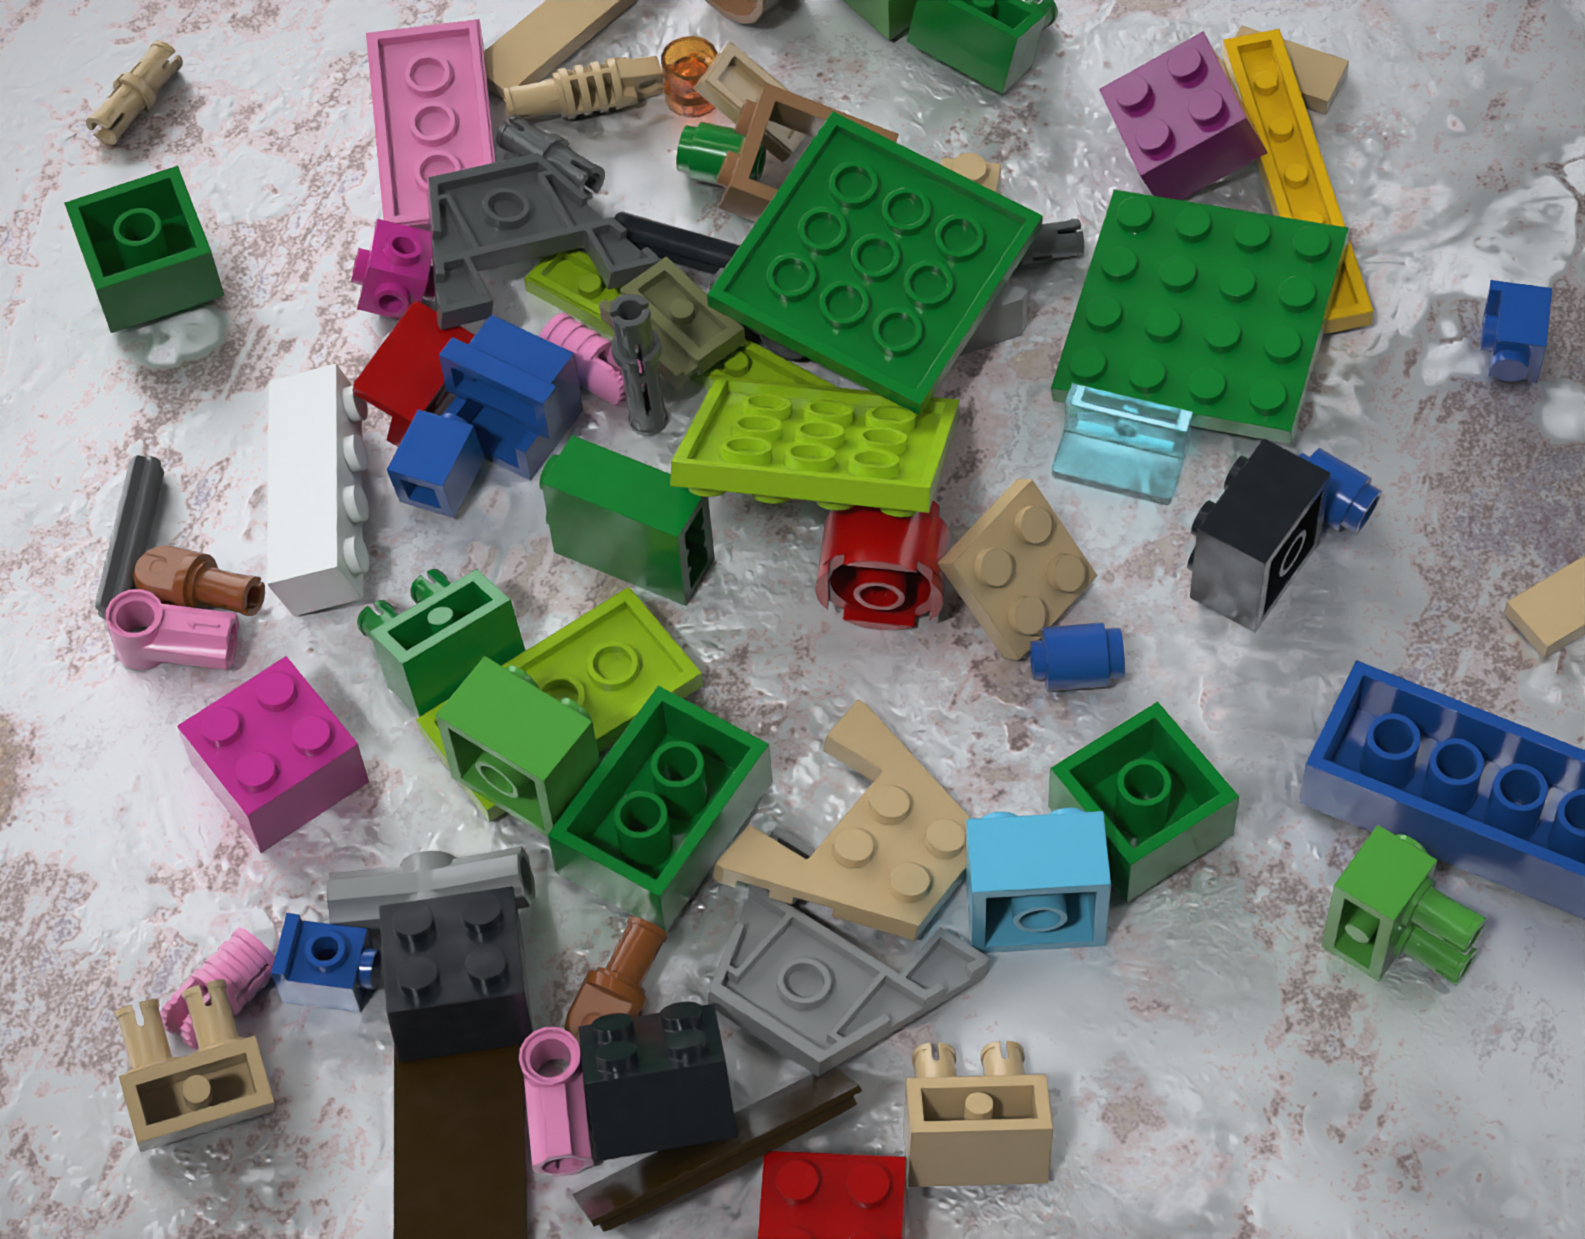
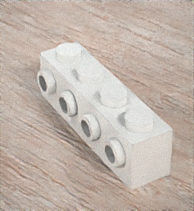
M337 364L269 381L267 585L293 616L363 599V573L369 570V555L363 541V521H366L369 517V507L366 495L362 489V470L368 468V453L362 439V421L368 417V407L365 400L352 392L353 385Z

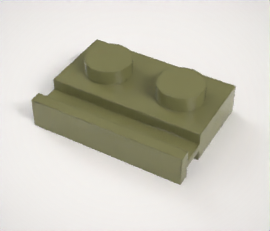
M667 256L620 288V295L610 302L604 299L599 303L601 319L614 330L611 320L612 316H610L612 302L625 294L640 295L648 301V308L651 311L650 321L652 329L657 332L661 342V356L658 360L659 374L677 391L685 386L684 380L694 373L701 375L745 343L744 327L734 319L708 307L707 293Z

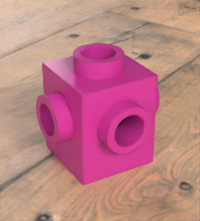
M377 219L369 250L358 248L350 283L361 285L357 310L400 320L414 301L421 303L422 300L433 302L435 287L433 266L431 265L430 231Z

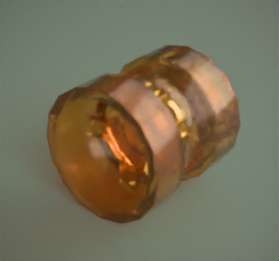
M696 36L678 38L670 42L661 54L662 75L665 79V102L669 109L679 116L687 118L701 117L711 113L716 108L693 89L718 54L714 45L704 38Z

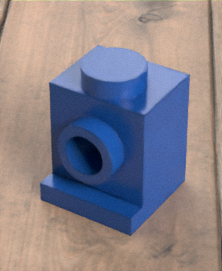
M1490 280L1482 317L1483 328L1480 341V351L1491 352L1488 376L1508 382L1527 381L1538 383L1547 346L1552 288Z
M286 913L271 971L282 1003L361 1013L366 989L376 988L381 970L380 949L373 948L368 929L302 921L300 914ZM320 958H325V959H330V960L321 961Z

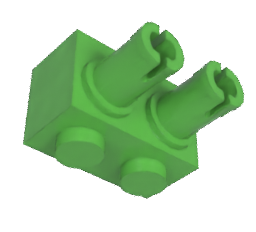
M1377 825L1333 886L1321 947L1378 982L1396 958L1400 959L1406 955L1457 986L1474 962L1478 949L1473 946L1481 935L1487 918L1435 889L1436 881L1433 880L1437 859L1428 855L1420 843L1406 835H1394Z

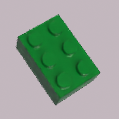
M658 685L547 836L555 872L631 915L647 920L667 932L773 783L769 744Z

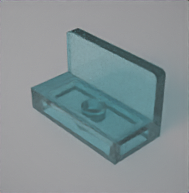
M1072 383L1065 402L1064 432L1052 464V476L1055 479L1162 505H1169L1172 502L1189 449L1193 412Z

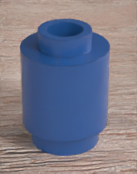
M1318 448L1310 457L1301 453L1299 457L1331 473L1323 523L1338 532L1346 528L1354 534H1358L1375 510L1382 491L1371 485V477L1321 448Z
M1103 622L1042 627L1041 640L1030 641V663L1033 680L1044 679L1046 691L1049 692L1109 687L1110 680L1124 679L1125 657L1121 629H1105Z

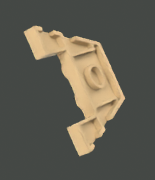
M858 699L826 735L823 751L873 781L870 787L808 859L801 857L749 824L715 863L713 879L734 888L737 887L738 881L770 890L768 898L793 904L799 898L833 909V917L915 941L966 877V819L971 818L868 705Z

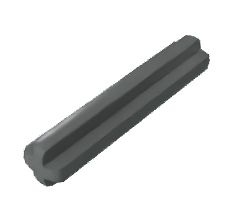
M136 455L128 464L95 600L98 615L105 620L106 609L113 598L127 590L137 589L133 579V572L136 562L146 552L164 476L161 461L153 456L144 457Z

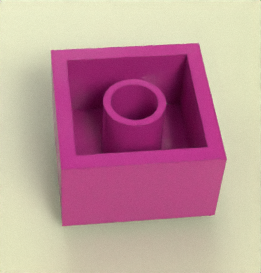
M287 656L177 726L191 765L260 853L266 851L369 783L358 743Z

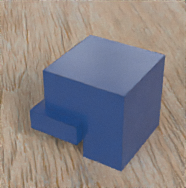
M490 315L469 344L452 337L439 354L446 391L456 395L444 413L457 415L474 426L485 459L528 480H532L583 411L574 353L496 316Z

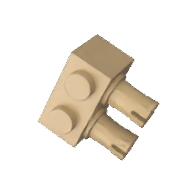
M224 979L206 982L212 1004L210 1006H206L200 984L182 992L199 1049L193 1054L184 1057H172L159 1011L158 999L139 1002L144 1019L143 1026L137 1024L132 1004L119 1008L114 1012L120 1025L132 1068L126 1074L120 1075L119 1080L140 1152L275 1112L274 1099L256 1036L248 1038L239 1037Z
M1000 1041L987 1044L980 1053L984 1076L957 1077L955 1067L957 1061L955 1049L949 1044L938 1043L939 1060L937 1061L933 1060L931 1043L919 1045L913 1051L911 1057L915 1078H906L903 1124L908 1187L1048 1183L1053 1122L1046 1074L1025 1075V1054L1023 1047L1019 1043L1007 1041V1059L1002 1058Z

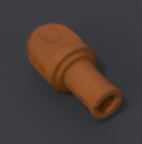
M158 546L148 550L138 559L133 572L136 588L153 593L159 598L161 604L207 609L211 606L241 613L245 616H254L261 609L265 598V584L260 582V577L221 570L218 568L216 560L210 554L175 546Z
M629 916L628 924L606 968L598 967L596 971H588L567 1013L564 1027L578 1041L579 1048L578 1026L592 1024L595 1019L612 1013H625L632 1017L642 1016L649 999L645 996L646 990L641 986L662 944L668 938L667 933L663 929L642 918Z

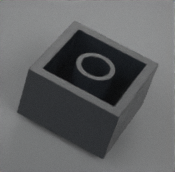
M1264 438L1249 459L1240 456L1226 477L1224 493L1216 503L1208 500L1201 507L1192 524L1191 534L1196 537V544L1187 563V569L1192 571L1190 598L1256 633L1320 542L1331 473Z
M513 886L379 906L386 1013L399 1063L521 1045L526 1037L533 1033L523 935Z
M677 1002L664 1007L660 1013L632 1017L625 1013H612L595 1019L592 1024L578 1026L584 1087L597 1161L738 1137L715 1004L701 1006L696 1002Z

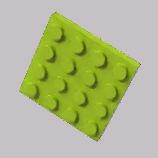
M717 375L671 461L670 486L686 487L692 494L703 497H715L726 492L752 494L755 500L771 504L783 503L791 498L816 501L818 506L829 510H846L854 505L877 507L883 513L895 517L914 516L918 512L929 513L958 424L960 400L932 397L919 416L913 411L903 408L869 390Z

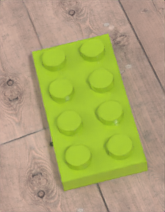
M629 586L502 665L505 669L509 665L522 669L534 679L540 690L558 701L565 697L582 706L592 718L598 753L619 739L658 685L683 699L703 687L701 671ZM446 700L417 718L416 722L419 733L450 771L436 718L437 712L447 702ZM459 783L489 822L506 813L500 807Z

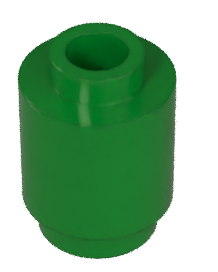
M701 122L698 127L686 125L679 139L676 156L677 170L689 173L691 180L716 184L727 151L730 150L738 153L743 136L734 133V128L705 122ZM760 145L749 179L759 181L762 177L766 162L765 146Z

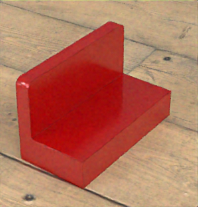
M414 301L356 378L352 388V392L356 396L392 417L386 440L399 447L417 410L435 414L450 393L446 391L439 359L440 352L452 337L469 344L475 334L460 325L441 330L437 324V312L419 301Z

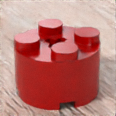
M933 500L929 513L918 512L916 515L909 517L890 516L883 513L880 508L854 505L846 510H831L824 524L815 587L816 596L820 604L828 610L829 601L844 609L843 620L860 627L877 630H903L914 627L915 617L929 611V620L936 617L943 606L946 575L939 567L938 562L949 551L951 541L950 530L940 517V506Z

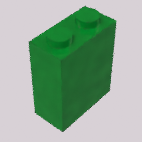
M573 435L559 456L554 454L547 460L539 481L540 489L543 490L547 511L546 523L550 528L554 553L684 606L688 604L715 559L708 497L692 494L686 487L670 486L671 474Z

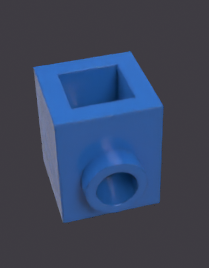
M418 409L387 468V472L399 502L455 519L485 460V456L474 426L465 419L451 413H443L439 416Z

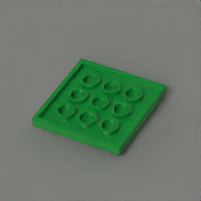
M832 111L707 293L708 307L920 416L1042 229L1043 215Z
M1114 189L1051 386L1053 401L1292 444L1349 244V228Z

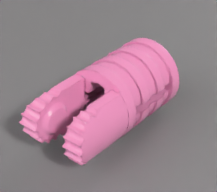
M565 312L554 316L546 324L539 337L574 353L579 386L604 399L611 405L618 406L624 402L626 394L621 367L615 363L612 357L611 341L607 338H602L596 331L588 329L580 321H575L572 316ZM637 359L639 373H642L640 360Z
M238 927L231 934V938L228 941H224L218 948V951L211 955L204 962V965L198 968L172 995V998L167 1000L166 1004L161 1007L160 1015L164 1029L171 1034H180L183 1037V1042L195 1050L199 1049L186 1000L183 999L182 992L200 984L206 1006H210L212 1004L206 982L224 979L235 1018L242 1011V1007L245 1004H249L255 997V994L269 983L268 980L272 977L271 971L275 960L274 954L253 934L244 928Z

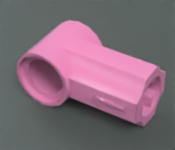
M142 589L127 590L118 594L110 601L106 609V622L114 652L118 661L125 667L134 670H148L162 662L228 670L229 666L233 665L237 650L239 628L237 613L161 604L159 598L153 593ZM138 627H148L139 633H129Z
M544 1027L535 1030L526 1037L519 1053V1062L524 1075L532 1169L535 1174H548L553 1177L578 1174L581 1170L594 1166L588 1104L579 1044L570 1032L560 1027ZM563 1059L570 1063L567 1070L561 1075L543 1077L537 1074L540 1066L549 1060Z

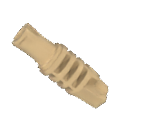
M657 56L633 59L622 57L605 59V63L601 64L598 61L590 62L587 67H583L582 64L573 66V70L568 71L566 68L557 69L556 73H552L551 79L522 86L502 88L507 117L517 114L528 120L560 114L561 118L567 117V120L576 118V115L579 114L589 116L592 115L593 111L603 113L608 112V108L615 107V110L637 104L638 100L663 93L664 82Z

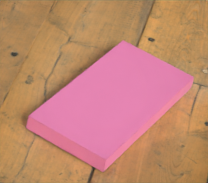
M480 19L366 33L383 220L430 231L427 197L428 178L496 162Z

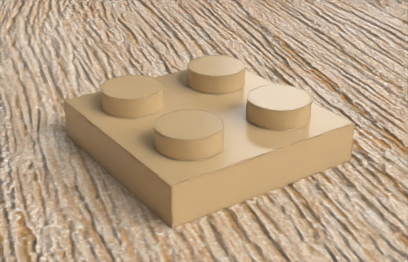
M1016 479L938 562L941 570L1003 658L1010 660H1020L1030 650V641H1038L1041 638V628L1051 627L1098 576L1032 479Z

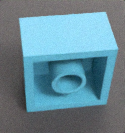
M1061 808L1046 815L1017 816L1010 812H993L982 818L966 819V890L972 947L982 953L1106 946L1111 881L1103 811L1085 812L1078 808Z

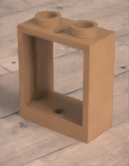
M765 83L756 102L748 99L745 100L737 119L734 133L742 135L743 139L738 153L730 150L727 151L720 168L716 184L726 188L719 208L757 222L778 191L776 188L749 179L768 121L814 138L830 113L834 111L894 142L897 141L899 134Z

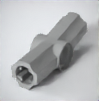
M522 846L462 858H456L452 854L441 851H422L404 858L400 867L329 873V879L327 880V903L330 924L367 928L368 931L380 930L379 906L510 886L514 888L517 909L530 907L532 899H535V881L530 867L529 856Z

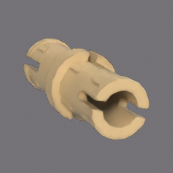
M160 40L154 41L150 45L149 50L130 72L120 73L113 81L114 90L99 108L86 119V125L89 130H94L98 124L101 125L93 134L97 139L108 145H115L119 141L120 136L143 110L147 113L154 107L157 102L156 94L183 65L180 55H176L171 62L168 61L171 55L176 52L172 46Z

